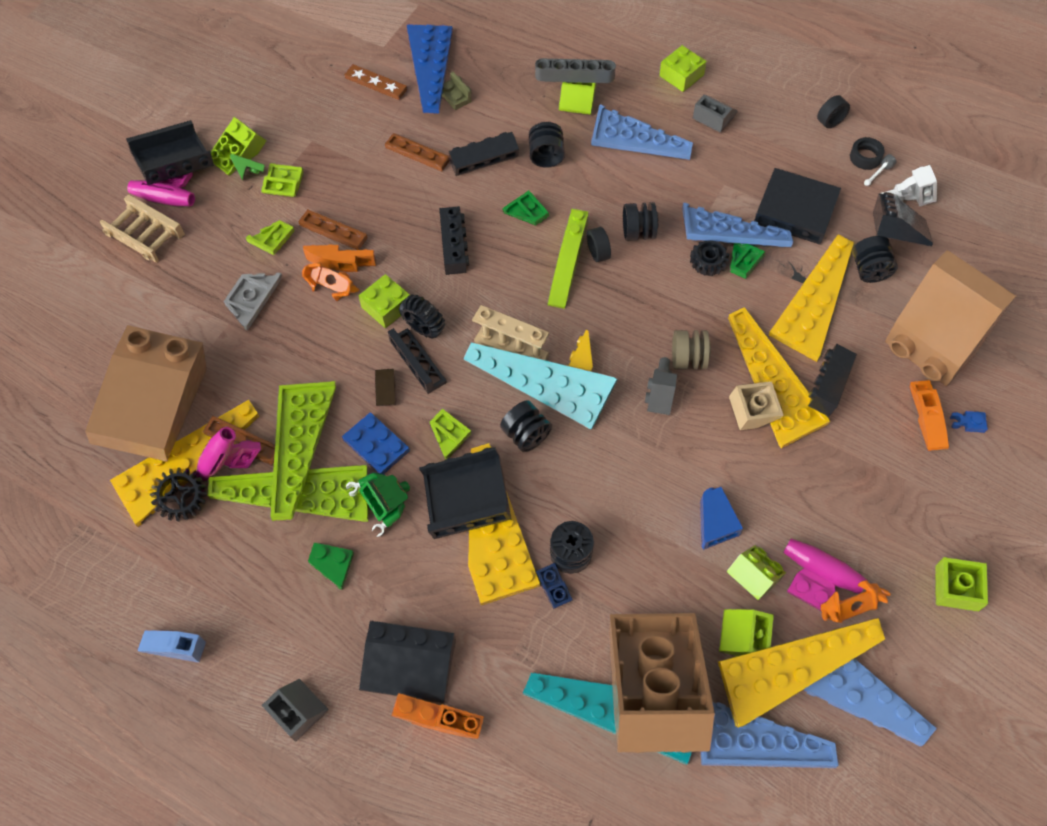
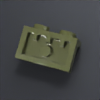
M451 72V80L444 83L442 96L454 110H457L471 103L472 92L470 87L463 83L460 76Z

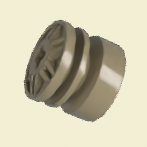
M674 330L672 339L673 368L687 369L689 361H691L693 369H698L699 364L701 369H707L711 354L708 331L702 330L699 338L698 330H694L692 338H689L687 330Z

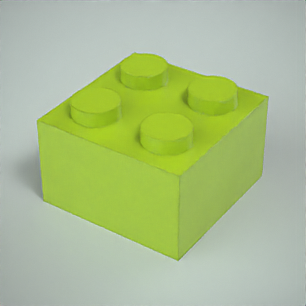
M681 45L661 61L659 76L684 92L704 76L707 61Z
M385 274L358 296L361 308L386 329L401 316L399 307L402 301L410 296V294Z
M943 557L935 565L936 605L979 612L988 604L986 563Z

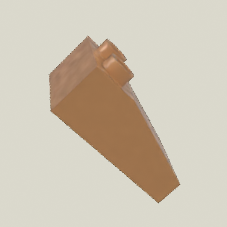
M947 250L932 265L896 320L885 343L890 346L891 351L896 356L907 358L919 366L925 377L932 381H939L947 387L972 360L1016 295Z
M127 325L111 357L85 430L89 443L167 461L207 370L203 343Z
M610 614L609 639L617 751L635 753L710 751L715 713L696 614Z

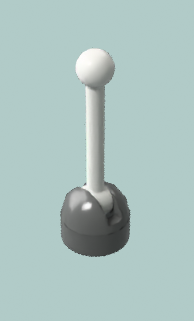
M887 154L881 161L882 167L873 176L866 179L864 185L869 186L871 181L882 170L893 168L897 164L895 157Z

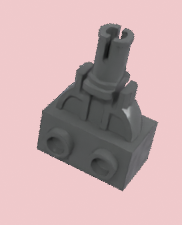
M666 357L660 358L658 369L654 370L653 378L648 380L647 389L651 391L646 392L645 403L648 404V412L670 415L677 374H673L669 370L670 359Z

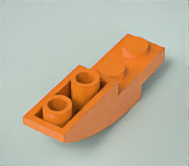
M332 244L303 246L307 260L317 264L321 262V266L331 270L358 272V266H376L374 250L340 251L339 245Z
M930 380L910 382L909 387L919 414L918 422L928 451L948 449L947 429L937 390H933Z
M400 693L397 695L391 715L392 717L412 722L411 724L473 739L479 738L484 719L483 716L443 704L440 706Z

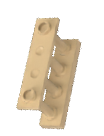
M128 194L124 198L127 209L111 224L101 220L102 231L108 237L112 236L141 253L145 259H151L157 263L159 260L155 251L170 236L181 239L185 234L179 223ZM136 213L139 215L124 232L117 229L131 214ZM144 221L152 223L137 239L130 236ZM162 228L165 230L150 247L143 244L157 229Z
M481 305L472 319L473 322L482 325L474 339L475 343L547 360L549 352L541 348L549 336V332Z

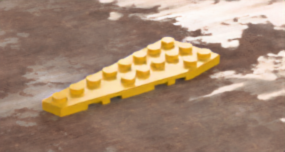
M488 443L475 448H471V453L482 451L485 448H491V446ZM508 494L512 520L469 530L468 567L481 606L540 587Z

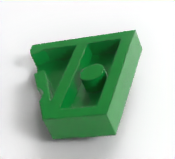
M529 190L502 208L505 214L535 226L549 217V212Z
M734 243L730 272L746 279L763 259L765 251L750 244Z
M314 542L308 563L321 572L325 578L333 582L337 588L343 590L354 552L353 550Z

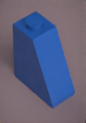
M712 487L705 490L700 500L701 547L703 550L740 536L743 530L722 487L716 489Z

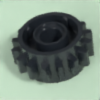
M700 241L698 246L694 245L693 250H691L690 263H693L692 268H695L697 273L704 276L719 275L721 270L725 271L726 266H728L729 253H726L727 248H724L721 243L716 241Z

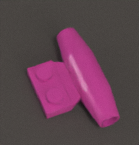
M192 172L151 185H147L145 180H131L127 186L130 194L155 203L169 206H193L195 202L194 193L182 189L193 176Z
M229 427L221 428L209 440L199 457L196 469L197 478L201 477L203 481H207L223 465L229 466V468H249L261 450L260 442L246 440L241 441L239 444H234L235 431Z
M791 538L783 552L804 568L796 573L787 593L820 610L821 604L827 602L834 594L835 586L860 594L863 588L858 586V583L867 580L848 564L815 546Z

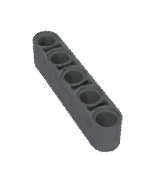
M542 58L535 62V78L538 81L611 83L615 79L616 64L611 60Z

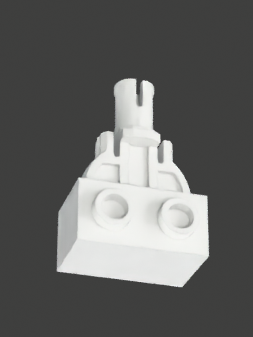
M930 165L919 167L912 171L911 177L895 185L893 190L887 192L894 194V196L902 201L917 200L920 207L937 201V180Z

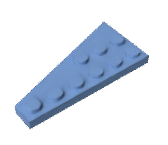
M601 104L599 105L591 145L688 160H690L693 143L676 135H667L661 129L655 130L651 128V125L630 116H621L618 114V111H609Z
M683 202L682 211L687 239L757 244L762 246H792L793 239L789 230L770 225L763 227L755 221H751V223L744 222L742 218L718 211L710 213L705 211L703 207L698 206V209L689 207L688 203Z
M855 658L803 689L811 696H817L841 710L873 722L874 725L894 732L895 735L919 746H923L937 729Z
M712 702L715 714L710 751L701 752L702 765L838 767L836 745L834 742L811 734H803L791 727L780 726L762 717H757L748 724L738 728L735 727L731 709L722 703Z

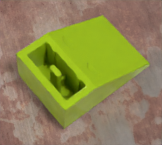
M234 117L211 150L213 163L230 176L237 170L230 158L231 154L251 160L260 152L267 140Z

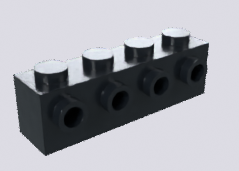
M503 132L493 138L487 137L477 143L471 142L467 146L453 148L449 151V160L455 176L516 158L519 155V147L513 132Z
M460 206L439 208L445 274L467 273L466 266H469V256L465 255V252L468 251L467 241H463V238L466 237V227H462V224H465L464 213L460 212Z
M836 344L833 349L829 348L824 356L826 361L819 368L821 374H818L814 381L816 386L813 387L808 396L811 398L808 404L809 407L828 417L838 407L857 356L856 353L839 344Z

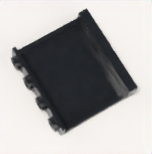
M191 120L126 138L130 153L147 185L214 166L211 151L205 149L195 132Z
M774 168L754 221L763 227L770 225L789 230L791 236L821 245L841 188Z
M495 447L485 448L476 453H466L457 458H447L442 462L428 463L423 467H419L424 477L430 520L427 528L428 533L433 539L512 520L501 459Z

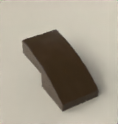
M394 369L375 370L376 406L396 405Z

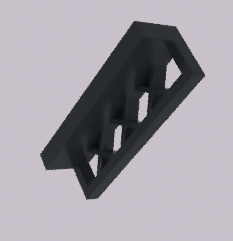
M394 328L387 331L390 343L427 394L447 383V380L408 328L400 333H397ZM407 335L410 338L409 344H405L401 338ZM410 350H418L420 352L419 356L415 357ZM420 362L428 363V370H424ZM430 375L437 376L440 380L433 384Z

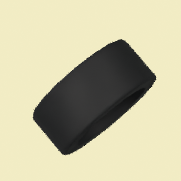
M840 95L831 97L818 111L817 119L827 129L833 128L846 118L850 111V104Z
M860 138L853 144L850 160L853 165L860 169L871 170L877 168L885 153L884 146L874 138ZM858 150H870L876 155V157H864L858 152Z
M600 226L588 230L586 234L587 243L594 261L597 263L610 259L611 247L604 228Z

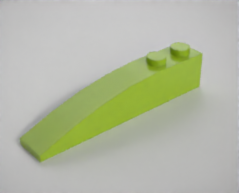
M571 209L554 273L548 306L566 308L588 226V211Z

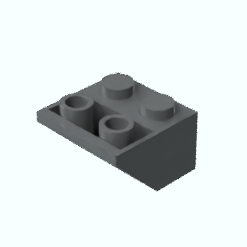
M704 94L695 104L693 119L721 133L738 113V110Z
M301 679L278 689L261 705L295 742L329 710Z

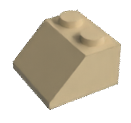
M772 382L738 385L729 396L740 430L759 428L784 416Z

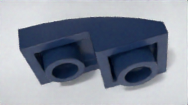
M555 563L536 571L539 582L553 609L573 600Z

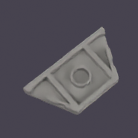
M258 273L256 275L242 274L224 300L225 306L245 330L250 328L282 280L281 273H276V275L266 276L265 273Z

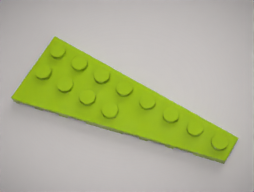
M335 381L279 385L270 514L272 521L293 519L336 390Z
M367 465L309 469L295 511L368 522V504L358 489L357 495L350 496L349 493L354 491L355 487L346 489V485L349 482L358 483L359 479L368 475ZM273 472L209 477L208 497L271 508Z

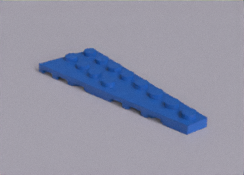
M407 24L423 113H439L453 28L446 25Z

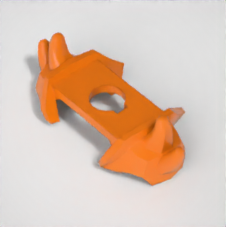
M321 262L318 264H308L302 271V277L312 287L313 292L316 284H320L338 292L332 293V297L336 301L343 296H349L350 293L360 291L350 280V276L346 272H335L321 266ZM329 274L334 275L337 280L336 283H328L327 277Z
M867 580L858 583V586L865 589L866 592L840 601L838 591H835L827 602L821 604V616L824 621L828 619L843 623V620L869 610H876L878 602L888 603L886 596L891 594L886 589L879 587L877 583H869ZM854 602H862L857 610L851 609Z

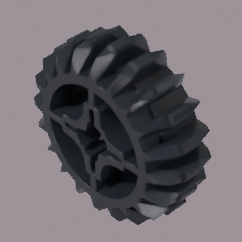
M411 294L402 301L399 307L400 315L403 316L402 319L406 321V324L411 329L431 339L436 338L443 332L442 330L446 325L445 319L439 313V309H436L429 300H425L424 297Z
M177 468V473L169 469L170 475L168 476L163 472L161 475L164 479L156 478L155 481L159 485H152L151 487L157 491L150 493L152 498H156L151 501L152 505H157L155 511H162L160 516L163 518L168 515L169 521H172L174 516H176L177 522H180L181 516L185 520H189L187 515L189 513L195 517L196 513L194 510H202L198 504L206 503L201 498L207 496V492L202 491L206 488V485L200 484L203 481L202 478H196L197 473L192 472L190 474V470L187 468L183 473L181 468ZM178 480L188 481L194 486L190 488L189 486L181 487ZM171 483V490L163 496L165 488ZM176 487L178 488V490H179L181 493H184V494H181V495H182V497H181V502H180V500H179L176 496H174V495H177V494H176V492H177ZM192 493H195L193 501L186 507V499L192 496ZM176 502L180 509L168 508L164 503Z

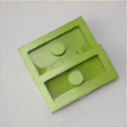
M270 163L268 174L264 176L261 192L264 194L295 197L301 184L304 169L302 167Z

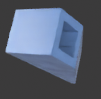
M145 630L138 652L199 663L206 642L199 635L191 633Z

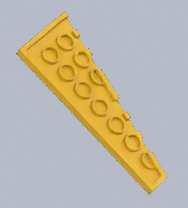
M839 234L836 236L775 323L768 336L816 362L818 361L853 247V241Z
M743 307L729 314L728 320L754 384L772 382L784 415L770 422L780 448L782 449L827 426L830 423L828 417L808 406L811 399L808 397L810 393L746 308Z
M247 400L218 418L245 430L259 418V415L251 402ZM207 424L176 441L167 461L149 457L110 480L137 527L142 525L141 522L147 516L153 515L156 512L155 507L157 505L151 504V501L156 498L150 496V493L157 492L151 488L152 485H159L155 481L156 478L163 480L164 478L161 474L164 472L167 476L170 475L169 469H172L174 473H177V468H181L182 473L186 468L190 470V474L196 472L199 457L211 437L203 434ZM178 480L180 486H184L188 481ZM171 483L165 488L163 496L171 490Z
M879 618L717 661L735 727L739 728L748 724L885 640Z

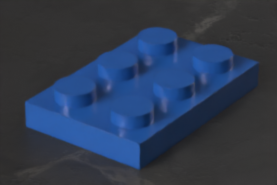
M371 412L342 436L343 441L379 474H385L410 452L409 447Z

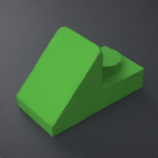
M231 154L230 158L242 180L247 168H249V172L254 174L264 173V164Z

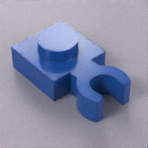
M965 411L963 415L955 412L950 416V419L958 421L953 422L951 428L958 429L963 426L965 427V432L985 433L988 430L985 412Z

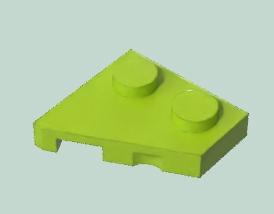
M278 220L272 223V225L260 229L261 233L252 237L248 235L246 240L248 243L275 255L295 230L293 226Z
M441 409L430 421L431 428L445 459L449 458L471 435L470 429L444 409Z

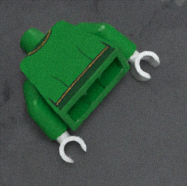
M371 473L359 479L358 483L349 482L346 485V489L355 487V490L349 493L350 496L357 495L359 489L379 522L383 521L381 524H375L372 528V531L376 527L382 529V532L377 537L383 535L386 527L389 528L400 519L405 509L404 502L408 499L406 493L410 491V486L406 481L399 483L396 476H386L379 473Z

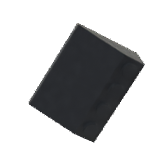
M889 192L878 194L873 210L877 236L927 246L933 245L926 219L898 197L894 196V194Z
M370 621L365 641L359 690L397 696L400 693L420 700L444 703L456 643L455 634Z

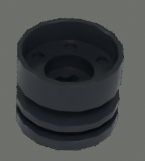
M541 122L530 129L529 152L530 160L533 164L548 168L557 166L565 158L563 130L556 123Z
M649 202L648 209L646 203H642L640 211H638L636 203L624 204L622 217L625 241L638 240L639 232L642 233L644 240L648 239V234L650 239H656L659 218L655 202Z
M871 236L861 240L853 247V257L860 280L863 282H880L896 273L898 265L890 240L887 237Z
M526 400L518 403L506 413L500 423V428L509 438H513V443L524 453L533 450L547 438L552 430V424L546 420L544 415L539 414V410L531 401Z
M567 521L558 525L552 532L550 557L552 563H555L557 569L561 572L568 574L579 573L590 564L594 539L589 528L580 522Z

